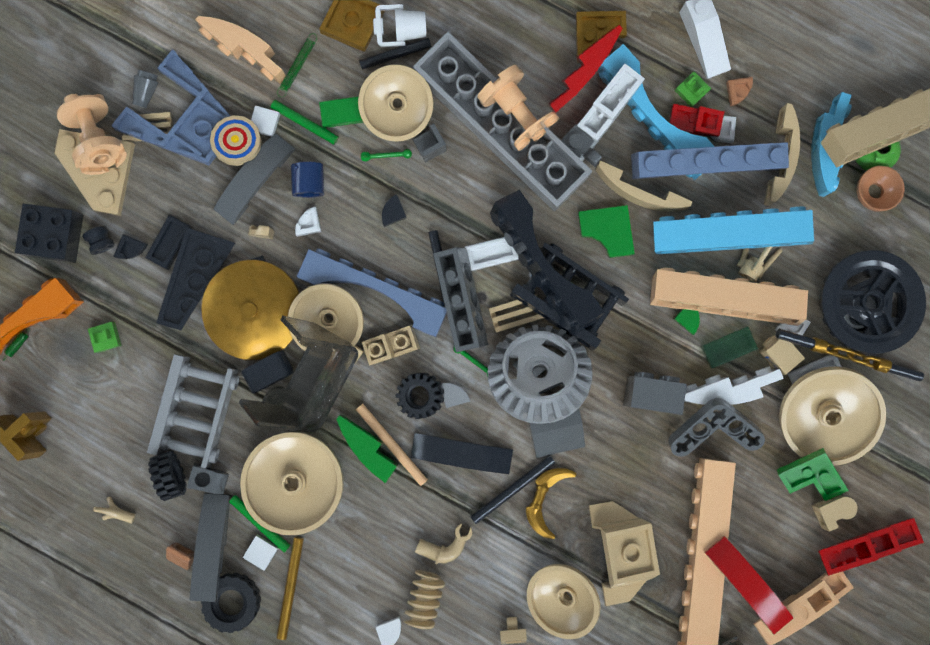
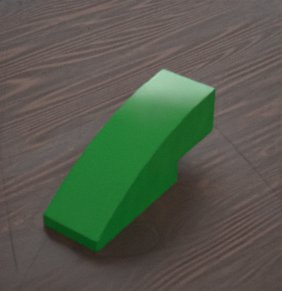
M339 415L336 420L351 450L372 474L386 483L399 464L378 451L383 444L380 439L344 415Z

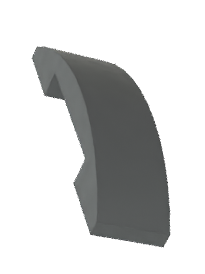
M275 133L261 146L257 156L253 160L247 161L235 175L219 198L214 210L234 225L249 207L247 204L277 167L281 168L296 149Z

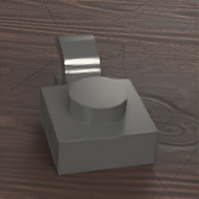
M576 124L561 140L579 159L583 156L594 167L602 160V156L590 148L594 140Z

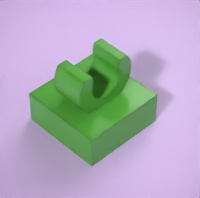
M692 72L675 89V92L690 107H693L711 88L695 72Z
M109 322L88 329L94 353L122 346L115 322Z

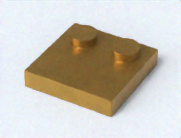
M333 0L319 28L320 34L365 52L374 35L373 19L376 18V7L380 4L370 0ZM385 10L381 11V18H382V16H383Z

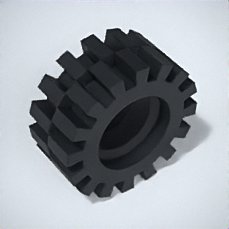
M429 373L411 374L401 381L402 384L397 387L399 393H396V398H399V402L396 403L403 408L400 411L403 414L407 413L409 418L422 419L432 416L437 410H440L442 407L440 404L444 402V398H442L444 389L441 390L440 388L441 382H437L436 377L430 376ZM417 386L426 388L429 393V399L425 405H417L412 399V391Z
M168 451L151 457L149 459L150 462H148L150 467L148 470L151 474L150 480L153 481L154 490L156 489L157 496H160L161 500L167 501L184 495L187 490V483L184 480L186 477L183 474V467L180 466V460H177V455L173 451Z

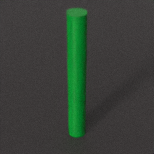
M274 100L272 102L271 109L333 145L337 143L339 136L279 101Z
M237 495L232 497L229 503L283 553L289 549L291 545L282 536L258 524L247 511L244 502Z

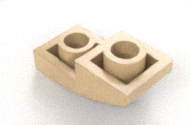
M413 325L363 341L362 345L369 366L420 349L414 328L412 327Z

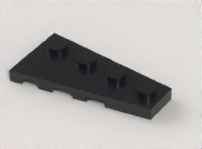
M186 227L158 315L157 324L177 330L184 328L202 299L208 284L218 273L236 243Z

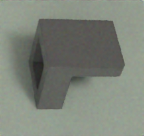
M434 123L429 125V131L413 139L425 163L447 151L446 143Z

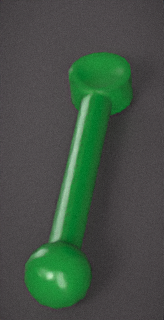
M405 149L403 152L375 154L362 152L361 160L367 162L375 158L402 156L408 159L412 156V151Z
M455 346L453 347V351L456 354L460 353L487 373L488 377V368L466 351L456 352Z

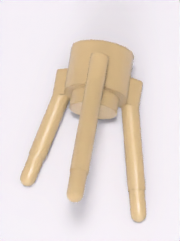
M765 247L759 258L750 256L749 260L747 259L749 248L743 249L741 259L737 264L741 268L739 274L752 282H757L782 253V249L779 248L765 264L763 261L772 247Z

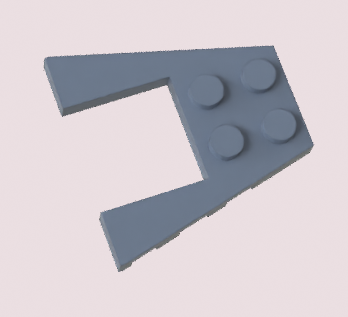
M172 49L157 69L196 97L168 134H165L126 106L111 126L116 131L209 166L216 158L210 143L211 131L219 121L230 117V115Z

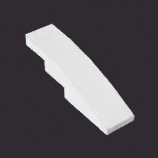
M626 64L622 66L593 103L592 108L577 125L594 140L593 145L590 147L592 149L645 80L644 77ZM581 156L580 160L584 161L585 158Z

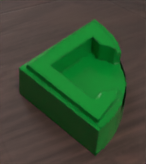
M682 309L673 320L691 335H695L700 323L699 311Z

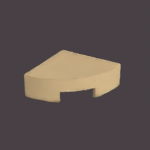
M251 225L248 235L273 240L274 230L269 226L259 225L257 227Z

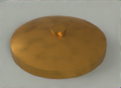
M259 260L235 262L219 271L205 290L201 307L204 327L211 340L227 354L245 360L264 359L285 349L293 341L288 326V314L292 302L300 291L293 279L276 265Z

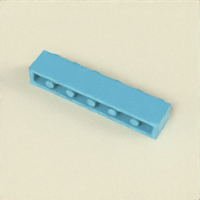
M800 206L790 208V212H779V209L774 208L763 210V214H752V211L747 210L736 212L737 216H726V213L720 212L710 214V218H700L698 214L686 215L683 220H675L673 216L660 217L659 221L653 222L655 253L672 254L813 244V210H806V207Z

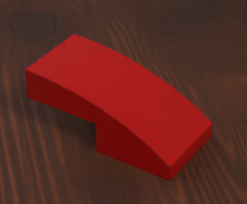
M673 104L669 123L690 134L719 137L725 111L702 106L697 109Z

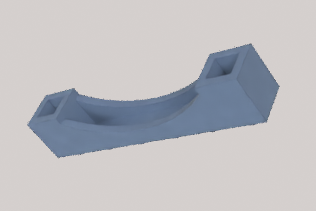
M788 142L636 152L631 154L632 179L789 168Z
M317 248L316 252L308 250L297 278L312 285L320 283H349L376 290L388 296L406 310L414 321L413 328L437 338L447 314L444 302L431 297L430 301L421 298L422 293L412 288H408L407 291L398 288V282L389 278L381 281L375 278L376 273L368 269L362 268L361 272L353 269L354 264L342 258L338 262L330 259L331 254Z

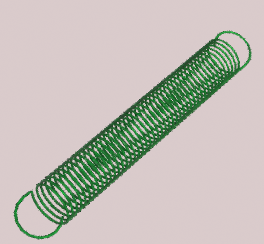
M314 45L308 47L309 50L305 51L303 59L295 68L294 65L301 57L300 54L303 49L300 50L296 57V62L292 64L287 72L288 76L285 77L286 79L279 86L283 89L282 91L286 92L294 82L293 78L304 65L303 61L306 60L305 58L308 57L307 55L310 54L309 52H311Z

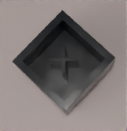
M23 203L15 253L33 258L76 263L84 215L69 209Z

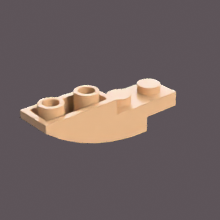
M198 16L195 19L201 27L198 31L209 41L212 38L219 43L217 48L227 57L231 54L238 60L242 55L251 65L258 64L262 68L260 72L269 81L275 79L279 84L283 82L286 75L271 60L275 53L271 46L261 38L225 20Z
M843 571L830 576L825 572L798 594L791 595L782 602L793 616V619L775 635L771 633L761 619L753 624L767 645H773L840 603L839 599L854 587Z

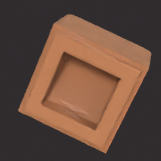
M176 542L167 547L166 558L188 570L194 560V551Z

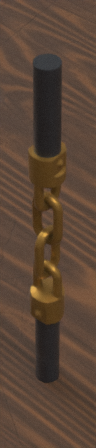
M780 328L776 332V338L810 348L811 351L820 354L826 353L841 359H850L853 362L871 367L876 371L893 373L919 382L924 378L923 372L894 364L888 359L866 356L848 348L834 346L826 340L816 337L809 338ZM838 350L847 352V356L838 354ZM856 355L862 357L863 359L859 360L853 357Z

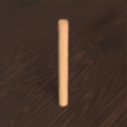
M364 404L360 405L356 409L358 414L416 482L422 486L428 480L367 407Z

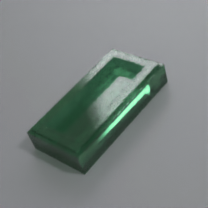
M748 326L701 345L710 369L758 349Z

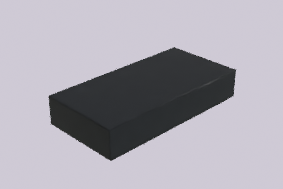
M168 215L145 258L166 270H170L178 255L186 227L190 229L193 227Z

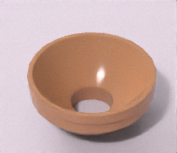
M876 166L865 171L859 178L856 186V193L861 204L867 209L876 212L887 211L896 207L901 202L905 191L904 182L900 174L887 166ZM875 184L880 187L881 195L879 198L870 196L869 187Z

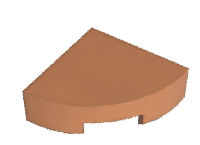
M753 77L733 79L726 82L730 106L739 104L747 97L753 85Z

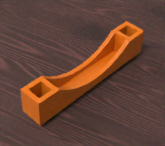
M51 278L45 281L41 286L42 289L37 294L27 297L22 302L23 306L4 317L3 323L0 325V354L20 331L39 322L66 318L84 301L65 280Z

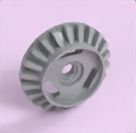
M532 325V328L528 329L522 327L518 329V332L508 334L503 342L497 344L495 352L491 354L488 366L489 387L499 406L511 416L536 424L556 422L574 413L587 398L592 383L591 360L587 355L585 347L578 343V339L574 336H569L563 329L556 330L550 325L546 327ZM543 344L551 345L553 347L558 348L565 354V356L561 357L551 350L545 348ZM511 358H518L517 379H509L508 377L509 361ZM542 367L546 369L547 375L543 378H537L533 375V370ZM561 384L564 387L555 394L540 396L541 393Z

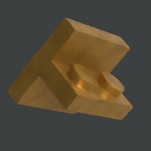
M46 412L23 413L18 419L14 414L0 415V442L17 461L39 458L47 450L35 437L46 430V424L52 418Z

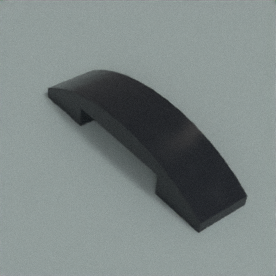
M415 433L410 458L509 475L513 449Z

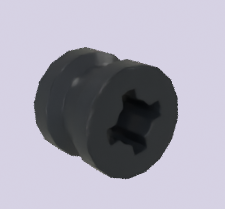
M106 226L95 227L82 235L84 241L90 245L89 251L91 255L101 254L115 246L113 240L109 239L107 235L108 229Z

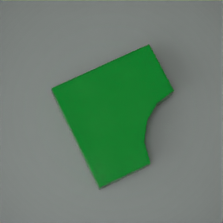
M628 205L578 212L581 237L592 238L600 242L606 249L609 258L635 254Z

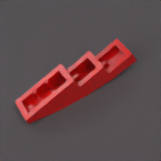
M616 25L576 56L581 66L562 80L567 89L548 103L553 112L559 111L575 97L595 75L623 29L620 25Z
M909 518L818 550L826 573L830 576L877 561L879 558L901 552L903 549L922 544L924 541L915 519Z

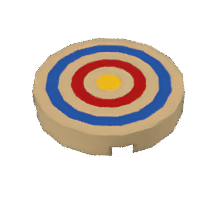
M234 115L222 119L215 125L211 131L210 143L213 152L220 161L228 165L239 166L253 160L261 149L262 139L259 129L253 121L243 116Z

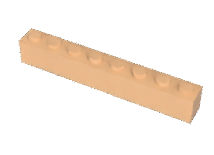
M699 458V463L695 464L694 477L697 478V487L692 491V503L695 504L694 514H691L689 518V528L692 529V537L687 541V554L690 557L689 565L686 564L684 569V579L687 580V587L682 592L681 600L682 605L685 607L684 616H680L679 630L682 632V637L677 645H718L725 576L704 552L723 536L727 539L729 537L736 463L731 461Z

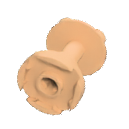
M512 65L499 73L498 76L500 78L494 83L492 81L487 83L479 92L477 98L483 107H488L497 102L506 115L512 113L526 130L514 142V146L520 151L531 142L530 139H533L534 142L539 140L546 133L544 128L552 126L558 121L559 117L555 112H550L539 120L535 118L524 104L527 99L517 86L524 73L517 65Z
M70 94L64 98L65 103L57 111V119L68 128H81L82 130L79 135L81 144L72 153L75 167L80 168L84 174L98 175L109 172L108 167L114 164L116 168L120 166L127 156L121 140L112 136H106L104 130L96 126V123L101 121L108 113L109 108L104 96L101 94L81 96Z

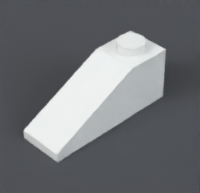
M712 0L686 1L679 13L706 78L709 79L730 71L731 67L719 17Z

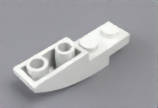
M770 366L755 371L756 376L747 378V375L732 380L733 384H731L729 377L720 378V375H715L705 379L706 384L697 387L696 383L688 385L686 387L685 402L705 405L714 398H722L730 405L750 402L763 397L760 387L784 378L780 369L771 370Z

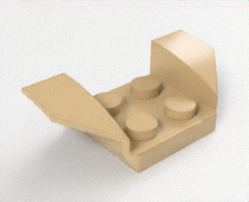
M613 501L589 505L592 528L601 530L609 582L601 583L605 606L630 602L647 580L660 575L652 524L636 517Z

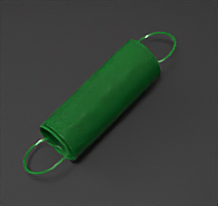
M20 331L4 350V353L9 357H13L29 336L25 332Z

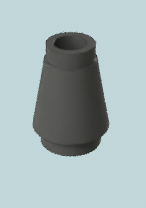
M138 69L137 75H134L132 104L147 108L159 83L157 82L158 75Z

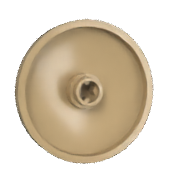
M823 367L803 375L788 389L780 406L779 423L785 440L800 457L824 448L834 466L842 465L859 459L875 446L885 427L886 407L880 391L863 374L845 367Z
M301 432L281 433L261 442L248 456L242 469L240 481L242 499L252 518L265 529L282 535L308 533L324 524L337 509L344 486L342 468L332 449L320 439Z

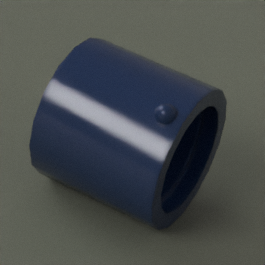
M298 162L291 165L292 196L314 198L325 195L324 168L322 163Z

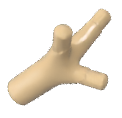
M107 497L109 508L94 507L93 509L94 512L106 514L102 516L103 520L115 518L132 524L136 516L134 513L117 507L112 497Z

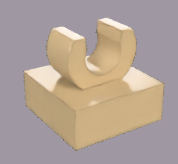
M517 617L507 618V631H500L501 645L526 643V629L518 630Z

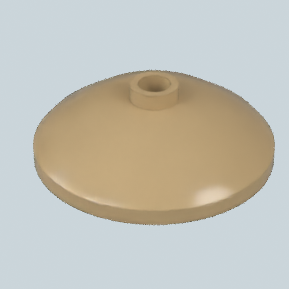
M388 65L371 73L363 83L358 99L359 112L366 127L376 136L388 141L408 140L423 131L431 119L434 104L432 91L427 81L417 71L403 65ZM397 98L402 101L400 108L394 106V100Z
M320 283L304 289L296 296L289 309L288 326L293 339L305 352L320 358H335L349 352L357 344L363 332L364 316L359 302L349 291L338 285ZM327 313L333 315L332 321L327 320Z
M564 564L547 565L536 572L528 584L527 603L535 621L551 635L562 639H577L588 634L598 622L601 610L599 595L593 583L579 570Z

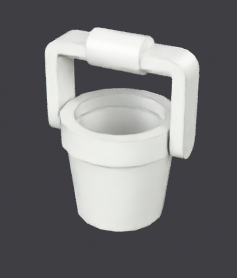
M402 4L377 6L375 10L376 18L373 19L374 35H377L378 45L380 47L406 46L405 40L426 37L425 12L402 10ZM395 10L397 42H382L384 29L381 11Z

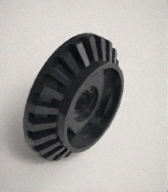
M867 250L847 256L831 268V272L823 281L824 286L820 290L819 295L821 296L819 307L824 317L822 320L830 329L829 333L840 341L839 343L851 348L853 351L879 354L896 350L909 342L922 325L926 312V294L922 281L917 272L905 260L892 253L880 250ZM867 271L869 279L854 286H848L846 281L850 277ZM893 293H895L897 297V312L895 317H891ZM869 295L875 296L878 300V305L875 309H870L866 305V298ZM846 315L850 316L866 329L863 333L858 332L847 323L844 317Z

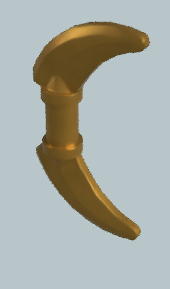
M553 468L542 473L535 480L537 490L533 502H531L530 506L526 507V516L531 527L543 537L555 538V535L546 526L542 515V504L546 492L559 480L576 477L577 474L569 469Z

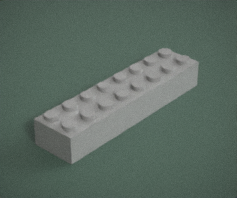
M449 32L413 66V69L427 81L432 94L554 212L591 175L592 170L547 127L544 128L546 133L539 140L534 142L533 139H530L531 142L520 151L516 149L514 142L526 130L512 113L506 115L497 102L488 107H483L477 98L484 86L490 81L494 83L497 78Z

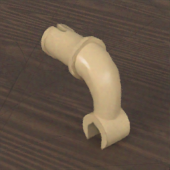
M462 523L457 525L455 528L456 537L448 547L444 545L440 547L420 539L415 553L435 561L436 565L438 563L445 564L454 561L460 556L466 541L471 538L472 529L470 527L467 535L460 536L459 529Z

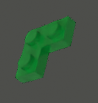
M824 448L777 469L778 476L790 494L814 483L824 501L849 491Z

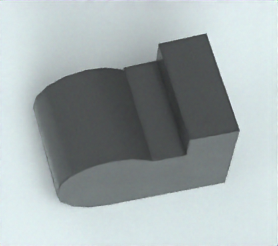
M194 463L187 488L214 494H224L229 473L210 467L202 468L201 464Z

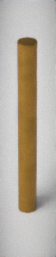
M294 537L277 632V639L279 640L287 639L304 541L302 537Z

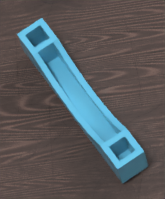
M623 44L604 60L598 69L599 77L608 85L624 64L640 74V62ZM643 83L627 103L632 109L633 116L639 122H644L648 127L651 137L655 140L659 139L665 146L664 150L714 147L706 137L682 131L666 121L649 101ZM693 174L686 176L689 178L692 177L694 180H696L702 174Z

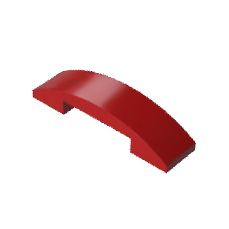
M725 536L704 552L756 612L755 614L773 635L793 619V616L776 594Z

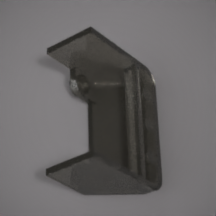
M282 315L280 320L294 334L297 341L302 346L307 347L287 387L277 386L270 389L262 402L240 399L239 404L256 426L314 432L326 420L358 359V350L350 342L314 322Z

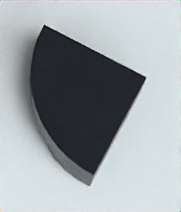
M397 194L386 202L382 210L384 228L407 218Z
M123 234L113 257L124 260L133 259L142 254L148 244Z

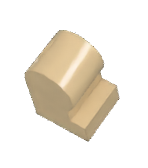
M838 495L830 500H823L812 505L821 528L829 532L839 528L836 523L837 520L853 518L858 509L856 502L852 498Z

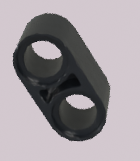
M284 350L278 351L241 371L252 394L260 392L295 373Z

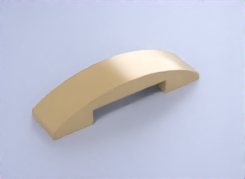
M789 103L779 110L776 134L785 135L784 142H788L789 168L780 169L779 177L775 176L768 181L765 206L772 205L783 195L792 180L798 163L800 129L794 107Z
M602 161L599 162L595 170L605 184L618 195L648 209L667 212L684 211L693 202L670 191L665 195L664 199H661L620 180L623 170Z

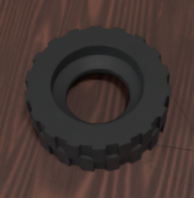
M227 573L220 576L218 600L216 602L201 601L202 614L205 616V621L211 625L210 627L222 633L238 632L247 627L257 616L256 614L260 609L261 596H259L260 591L255 586V582L250 580L248 576L240 575L239 573ZM235 590L243 597V608L238 614L227 615L220 609L219 599L225 591Z

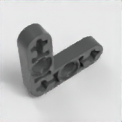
M714 398L708 401L672 433L668 442L672 453L683 457L690 454L718 428L750 451L761 448L764 445L765 437L756 424L722 398ZM735 420L741 421L739 427L729 428L731 422ZM699 423L706 425L702 431H693V427ZM748 432V434H749L751 437H753V438L756 437V438H755V439H752V438H749V439H748L745 433Z

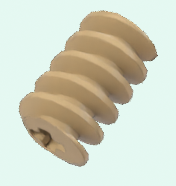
M416 570L415 574L420 576L421 580H413V584L419 588L418 590L410 591V594L415 596L416 600H408L407 604L414 608L413 610H405V614L411 617V620H404L403 622L419 629H432L435 626L433 618H436L438 614L435 608L440 606V602L436 598H441L443 594L438 588H443L445 582L435 573Z

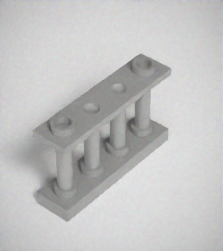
M174 354L147 453L157 456L170 449L203 458L201 467L209 468L218 460L220 449H217L232 391L237 389L240 376L237 375V369L228 368L226 375L193 367L189 363L191 357ZM192 376L222 384L220 398L216 399L185 391L183 387L185 377ZM184 400L216 409L213 424L178 415V412H176L178 402ZM179 425L210 433L206 448L171 439V436H169L171 427Z

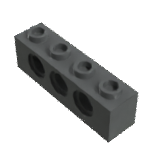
M455 247L433 253L455 351L460 352L489 345L467 249Z

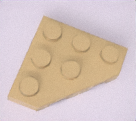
M59 129L55 155L91 208L96 212L121 216L135 144L121 140L127 153L125 161L117 168L115 164L108 167L109 172L88 175L82 173L80 168H76L72 159L74 149L81 144L79 140L80 133Z

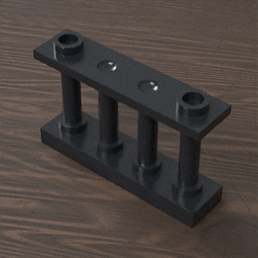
M545 242L541 252L546 255L545 259L550 265L555 261L566 268L562 275L566 280L571 281L574 275L587 283L584 289L591 293L597 289L608 297L602 305L605 313L597 322L572 335L570 330L563 326L561 317L555 308L548 304L547 299L541 300L534 295L536 293L534 290L537 286L532 276L522 286L517 283L510 296L522 302L523 305L544 317L545 320L557 328L565 330L569 336H574L578 339L579 343L593 351L602 341L597 338V331L615 304L618 303L623 306L628 302L629 298L624 296L626 293L621 288L615 285L611 287L562 254L563 250L553 243L549 245Z

